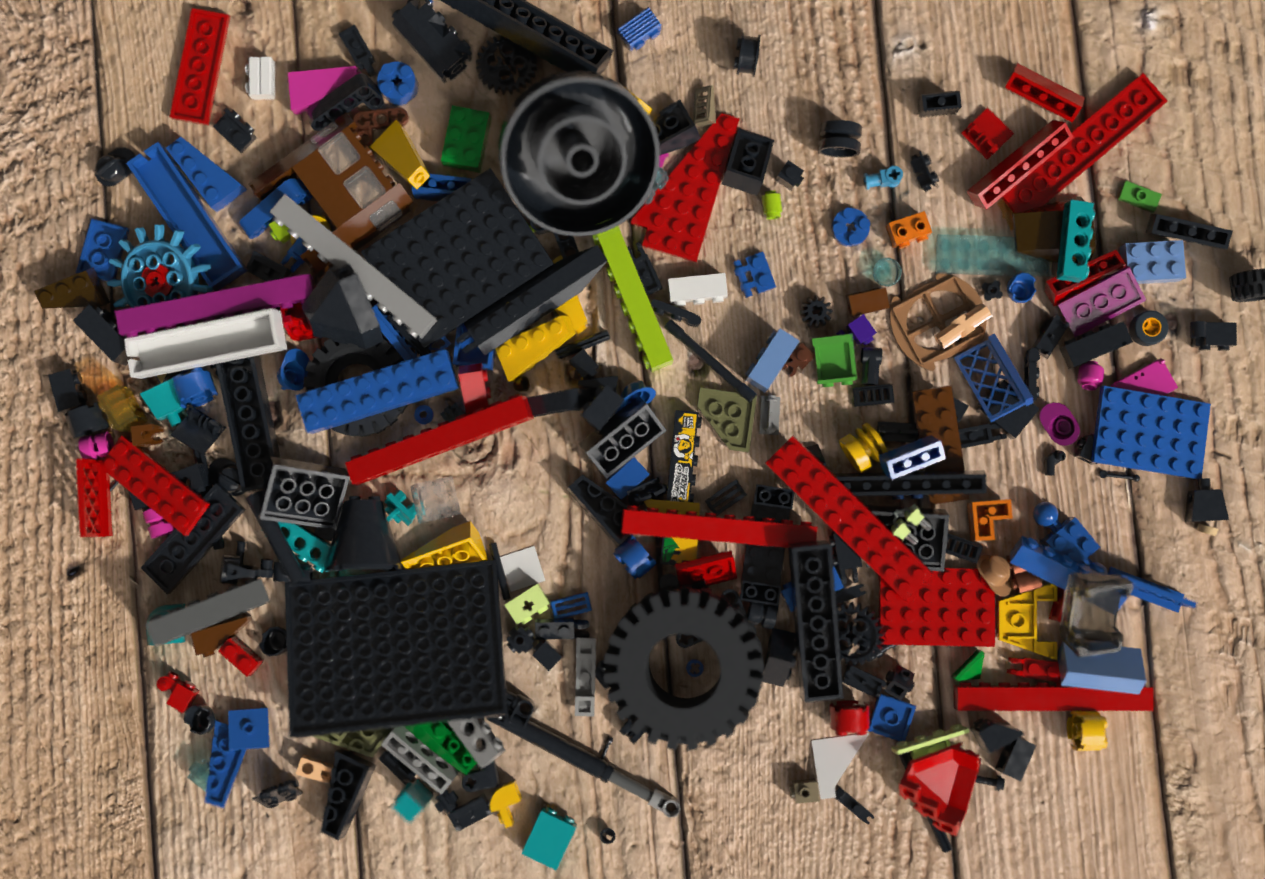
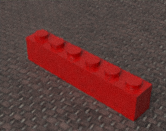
M1050 121L970 187L966 192L974 205L987 210L1074 137L1066 122Z

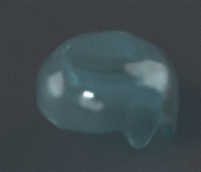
M883 258L874 265L873 277L881 286H893L902 276V268L895 259Z

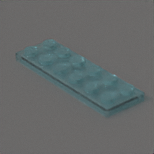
M942 234L936 236V273L1015 276L1023 272L1029 273L1033 277L1052 276V262L1047 261V259L1016 253L1014 237Z

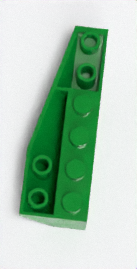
M448 722L404 726L429 749L465 775L477 764L474 757Z

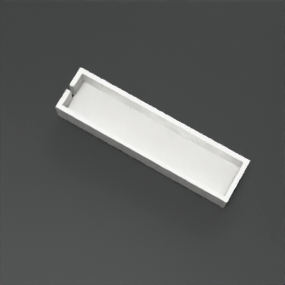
M275 309L124 339L127 356L140 358V361L128 360L130 377L139 379L287 350L281 311Z

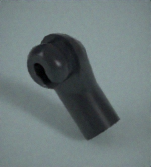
M1053 451L1046 457L1045 476H1055V465L1066 458V454L1063 451Z
M602 660L596 666L595 677L606 690L609 688V683L604 682L606 663Z

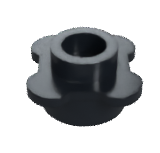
M998 280L993 281V283L985 282L982 284L986 301L994 298L1000 299L1003 296Z

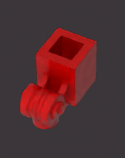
M169 671L168 674L157 680V688L160 691L170 689L171 695L166 704L184 713L194 702L199 690L195 688L196 685L192 682L181 681L178 679V674Z

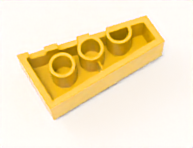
M561 315L509 339L495 349L508 381H514L530 371L538 362L545 359L552 351L559 348L576 334L569 316Z

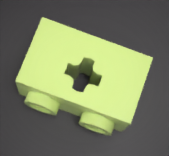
M538 583L505 604V607L516 624L521 622L524 625L532 620L531 615L538 612L540 615L548 610L547 605L550 604V601ZM526 600L528 602H533V610H530L529 608L525 610L524 606L526 605Z

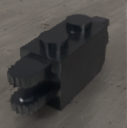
M833 530L831 536H829V542L834 548L835 554L832 555L833 566L839 570L843 585L847 584L845 569H851L852 580L854 583H858L857 568L862 567L861 557Z

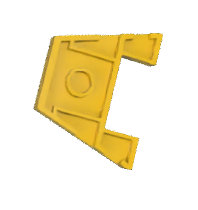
M1049 584L998 600L997 640L1057 660L1056 641H1037V601H1057V586Z

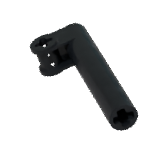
M263 491L255 492L248 496L246 501L291 584H294L306 576L277 521L259 519Z
M470 722V728L474 731V726ZM482 738L481 742L484 746H486V742ZM495 760L483 768L478 764L479 770L469 772L462 780L463 789L468 792L493 788L501 784ZM469 777H471L472 780H476V782H474V786L466 784V782H468Z

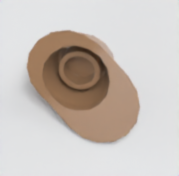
M982 555L979 557L977 562L978 571L990 588L999 596L1009 595L1012 587L1010 584V566L1006 559L999 555Z

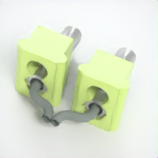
M914 504L910 508L897 509L894 512V525L891 527L894 536H899L902 540L906 538L913 545L918 542V539L910 533L911 531L902 519L897 520L898 513L906 511L904 516L908 522L911 521L915 525L919 523L927 531L932 528V525L924 519L923 514Z

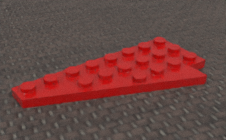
M721 113L716 119V123L710 126L701 139H699L632 218V225L647 229L642 247L697 263L740 118Z

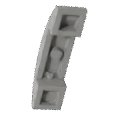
M576 638L575 716H594L596 638Z

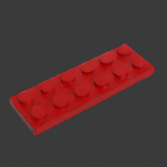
M195 8L191 9L170 112L172 120L209 126L231 18L229 14Z
M120 436L99 466L183 535H188L210 505L209 502L140 447L132 446V441L126 436Z

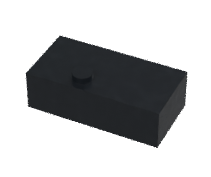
M638 396L611 417L601 430L596 429L582 440L579 445L607 479L667 430L646 402Z

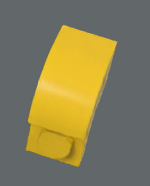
M516 780L501 785L495 791L490 802L491 813L499 810L497 816L500 824L504 823L505 828L511 827L514 824L509 806L522 800Z

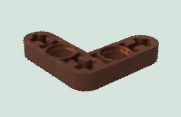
M399 107L359 112L354 116L353 121L357 125V128L354 130L357 131L360 137L363 135L369 136L370 141L365 145L370 148L374 143L373 130L386 129L392 124L390 123L389 114L392 117H398V113H402L405 116L402 118V121L392 118L393 122L397 120L402 126L409 122V115L405 109ZM381 114L387 118L383 124H379L376 121V118ZM370 116H372L374 125L370 121H366L362 126L358 121H361L362 117L365 120H371ZM370 149V150L372 151V153H373V155H371V158H372V159L374 160V162H375V161H376L375 152H374L372 149ZM357 152V159L359 160V159H360V155H359V153Z

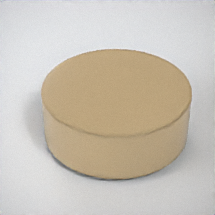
M1200 523L1197 527L1199 532L1213 536L1217 535L1218 528Z

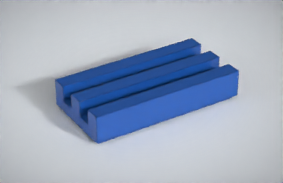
M588 592L550 601L554 619L592 611ZM585 597L584 601L560 607L555 606L557 603ZM587 604V608L560 615L557 614V611Z

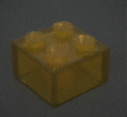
M116 385L97 396L100 400L98 402L99 407L108 415L107 421L112 429L130 432V426L143 425L149 422L131 388Z

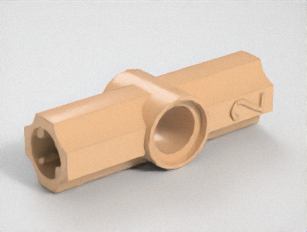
M983 303L979 304L934 335L936 342L943 349L947 348L991 317L990 310Z

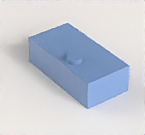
M1063 640L1057 652L1062 686L1140 694L1147 681L1140 648Z

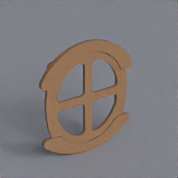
M937 274L935 282L918 288L902 301L898 296H894L891 300L890 325L896 343L912 362L928 371L935 370L933 362L950 358L970 345L973 348L980 344L986 331L987 320L975 327V330L966 335L960 342H954L945 350H928L920 347L914 341L915 336L933 327H938L942 331L946 328V320L964 311L970 312L973 308L983 303L978 293L967 282L949 274ZM935 291H948L960 296L963 304L941 315L936 309L930 294ZM918 299H923L933 319L914 330H909L907 327L908 313Z

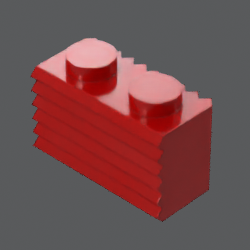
M238 637L229 638L218 650L224 658L246 677L253 675L264 662V659H261V657H258V654L252 652V649L246 647V644L241 642V639H238Z

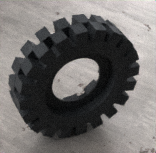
M328 339L323 343L324 346L321 349L317 348L313 353L314 359L312 362L308 361L305 369L308 371L307 377H304L303 386L306 387L308 392L337 383L341 371L351 364H365L376 371L405 362V360L384 339L383 342L367 349L359 348L355 344L348 343L347 345ZM407 406L398 407L330 429L353 437L371 436L373 433L378 434L386 430L387 426H392L398 420L397 417L400 413L403 414Z

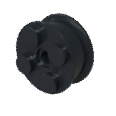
M742 32V37L737 38L736 50H739V57L735 56L733 69H737L736 75L748 73L755 77L759 57L760 34L757 37L745 36V33Z

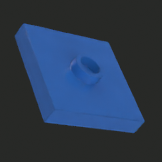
M881 694L876 699L869 721L870 728L867 731L900 742L905 741L916 705Z
M268 708L228 711L229 751L269 748Z

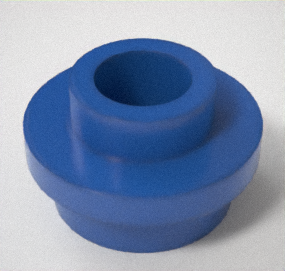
M426 405L417 407L414 412L415 420L420 424L430 423L434 416L433 410ZM422 411L427 412V416L425 418H421L420 416Z

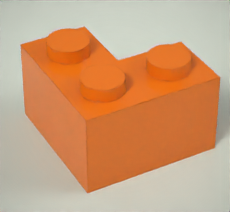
M1011 499L967 503L970 541L995 540L993 520L1013 519Z

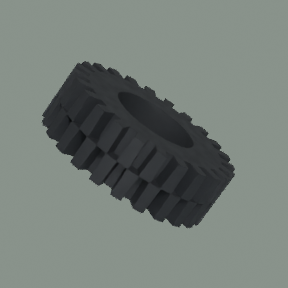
M682 585L681 588L672 589V586L662 588L658 593L653 594L651 592L647 594L640 602L630 607L618 623L608 642L609 647L604 657V663H606L604 682L609 683V700L611 703L616 702L618 705L617 715L622 721L625 718L631 721L630 729L638 735L641 730L648 734L647 741L656 745L659 739L666 741L667 748L673 750L677 749L678 744H687V750H696L698 744L706 742L708 747L717 744L718 737L724 735L728 738L734 734L735 727L739 723L743 725L747 721L749 711L755 708L758 702L759 692L763 683L764 661L761 641L756 636L755 626L752 621L749 622L745 618V612L739 606L737 608L730 604V599L723 594L720 597L712 594V589L702 587L701 590L692 589V585ZM674 634H691L703 639L714 649L719 658L721 675L708 692L693 698H680L667 693L656 683L649 665L650 652L665 637Z

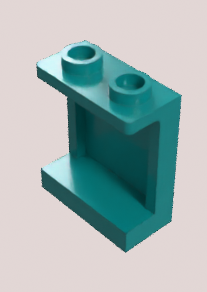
M550 807L542 808L521 854L557 871L577 828V823L567 815L564 817L558 815L557 811Z

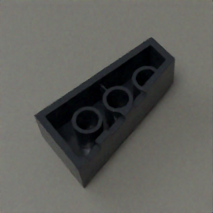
M581 475L567 488L572 497L617 547L632 535L621 533L622 511L627 509L628 506L618 500V498L603 490V488L584 475Z
M344 749L335 751L334 767L331 771L332 778L327 793V806H325L321 833L336 840L346 837L376 767V764Z

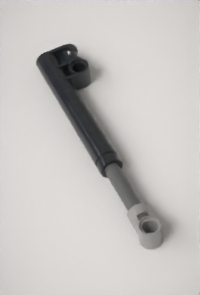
M506 686L508 715L487 717L486 720L597 779L599 778L606 784L610 781L648 801V805L663 812L667 817L673 818L679 814L680 802L676 797L669 796L657 789L652 790L614 770V765L606 763L605 760L529 721L535 709L534 701L531 698L508 691ZM528 703L531 710L529 712L522 711L521 704ZM674 803L677 808L674 811H668L666 805Z

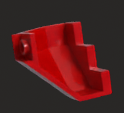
M963 742L910 760L899 783V794L905 800L909 798L914 803L913 807L924 817L928 815L933 820L932 824L937 829L957 836L968 810L981 758L974 751L963 749Z

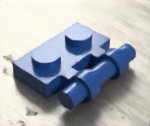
M764 252L746 257V266H742L740 260L733 262L735 267L734 273L739 278L741 292L744 291L746 298L753 296L752 288H756L758 294L776 288ZM750 272L752 282H748L745 273Z

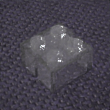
M452 476L417 483L410 487L419 524L461 514Z

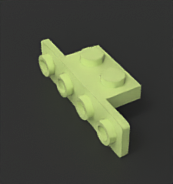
M956 724L946 731L936 730L932 732L933 735L927 737L921 735L915 737L914 741L898 742L891 749L896 754L911 751L913 759L951 746L950 738L969 733L970 731L969 728Z

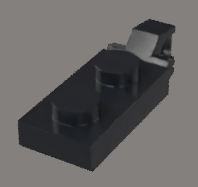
M355 24L338 33L360 70L366 69L370 78L377 73L372 66L375 63L374 57Z

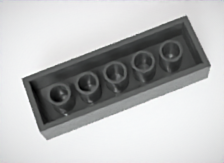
M249 579L245 581L246 585L238 587V585H233L226 588L227 592L219 595L218 592L208 595V599L200 602L197 599L187 603V608L181 609L176 607L169 610V614L162 617L158 614L148 618L149 622L145 624L153 645L158 647L268 604L270 600L262 579Z

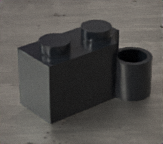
M1190 322L1191 347H1197L1198 351H1209L1211 348H1217V351H1229L1230 347L1237 346V323Z

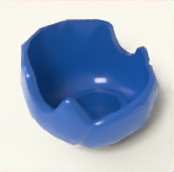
M1023 272L1013 276L1007 284L1009 298L1015 303H1025L1031 300L1036 292L1034 286L1035 278L1029 273Z

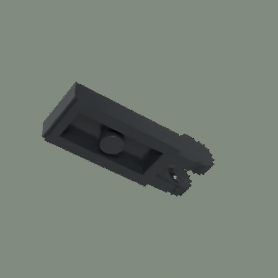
M640 241L636 243V248L641 256L636 259L631 248L628 246V251L647 296L662 290L663 287Z
M652 299L651 306L655 314L661 316L664 313L671 315L670 318L678 322L685 320L688 326L695 328L701 324V317L695 313Z
M1035 347L1026 351L1024 357V383L1033 397V402L1037 401L1040 393L1037 386V379L1040 374L1037 361L1040 359V353Z
M984 424L959 429L961 449L993 443L996 440L1006 439L1007 436L1006 434H999L992 437L991 429L1001 428L997 424Z
M574 618L535 619L536 640L589 638L590 633L588 631L574 630V628H588L589 621L574 620Z

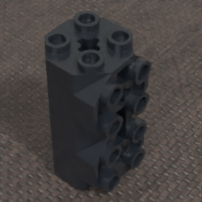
M408 0L402 9H398L393 13L392 18L394 20L392 24L394 28L443 83L447 82V78L450 81L455 79L466 69L467 65L465 62L472 60L473 53L470 50L471 47L464 39L460 40L453 26L450 25L448 27L443 15L439 11L437 13L434 11L433 5L429 0Z

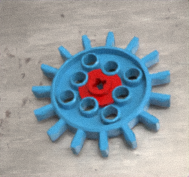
M157 224L154 226L155 239L149 241L145 229L136 228L135 232L140 244L134 247L128 240H120L118 243L128 255L124 261L117 258L109 260V263L122 269L121 279L107 281L108 286H121L124 294L123 298L113 304L114 307H123L129 304L131 308L145 306L144 299L147 300V305L160 303L161 296H163L165 302L177 299L178 293H180L181 298L196 296L198 292L207 293L213 290L210 286L200 285L198 277L199 272H205L211 268L210 264L195 266L191 258L201 246L199 244H192L186 250L179 246L185 232L183 230H175L171 241L164 240V225ZM171 254H172L173 257H174L173 263H171V261H170V255H171ZM154 257L157 260L156 266L153 264ZM137 261L140 262V268H139V269L137 268V265H136ZM174 274L177 275V282L174 281ZM141 279L144 282L143 288L140 285Z

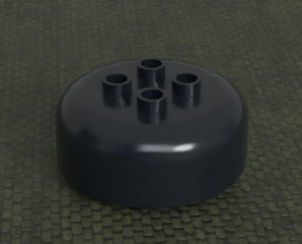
M561 72L534 83L510 107L499 134V166L507 190L514 203L537 225L563 235H595L613 229L625 222L642 206L649 196L659 168L660 151L658 137L653 122L644 107L621 84L611 78L593 72Z

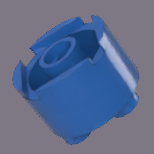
M390 62L382 66L378 73L377 84L387 101L394 105H405L416 97L418 81L410 66L402 62Z
M202 367L191 370L189 374L177 375L173 378V388L182 408H188L187 405L191 404L193 408L214 400L213 395L218 396L210 372L203 371Z
M633 535L614 549L613 555L622 565L625 563L628 565L625 569L634 579H640L657 564Z

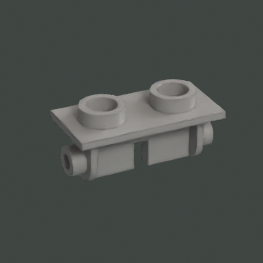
M774 395L761 396L759 434L779 435L780 397H775Z

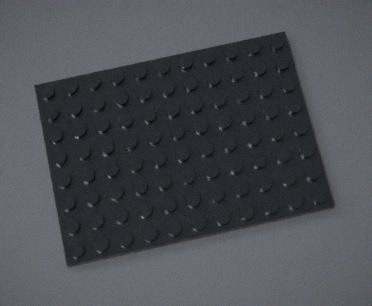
M496 560L310 580V582L298 581L294 584H291V582L285 583L289 738L508 715Z

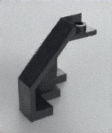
M350 264L334 271L330 267L301 306L306 322L314 337H326L334 342L347 345L351 343L363 349L383 342L380 325L358 274L355 273Z

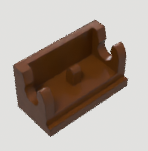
M886 287L845 295L848 310L852 317L890 308Z
M155 424L130 426L132 446L149 448L150 445L163 443V440H154L156 433L165 432L163 426Z

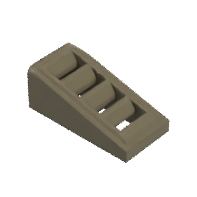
M713 85L695 89L693 122L699 127L716 123ZM707 92V95L701 96V93Z

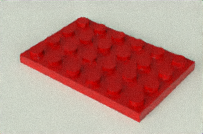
M944 568V571H932L933 575L906 600L879 576V624H884L880 631L885 632V635L880 637L885 642L880 645L995 647V592L981 576L978 569Z

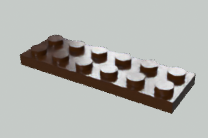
M947 385L912 391L920 439L930 435L939 439L945 455V459L925 466V472L965 471L952 386ZM929 494L931 505L970 499L969 494Z

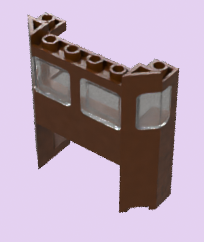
M346 112L248 185L251 187L254 195L262 201L267 197L269 191L296 172L337 227L332 233L353 251H357L410 212L408 206L414 202L400 183L396 185L389 175L385 177L382 173L384 168L378 160L374 162L371 158V155H373L372 151L367 145L362 146L359 142L362 138L354 130L357 128V125ZM315 249L312 251L307 250L300 257L317 277L323 276L330 267L332 269L334 265L331 262L325 263L317 257L319 252Z

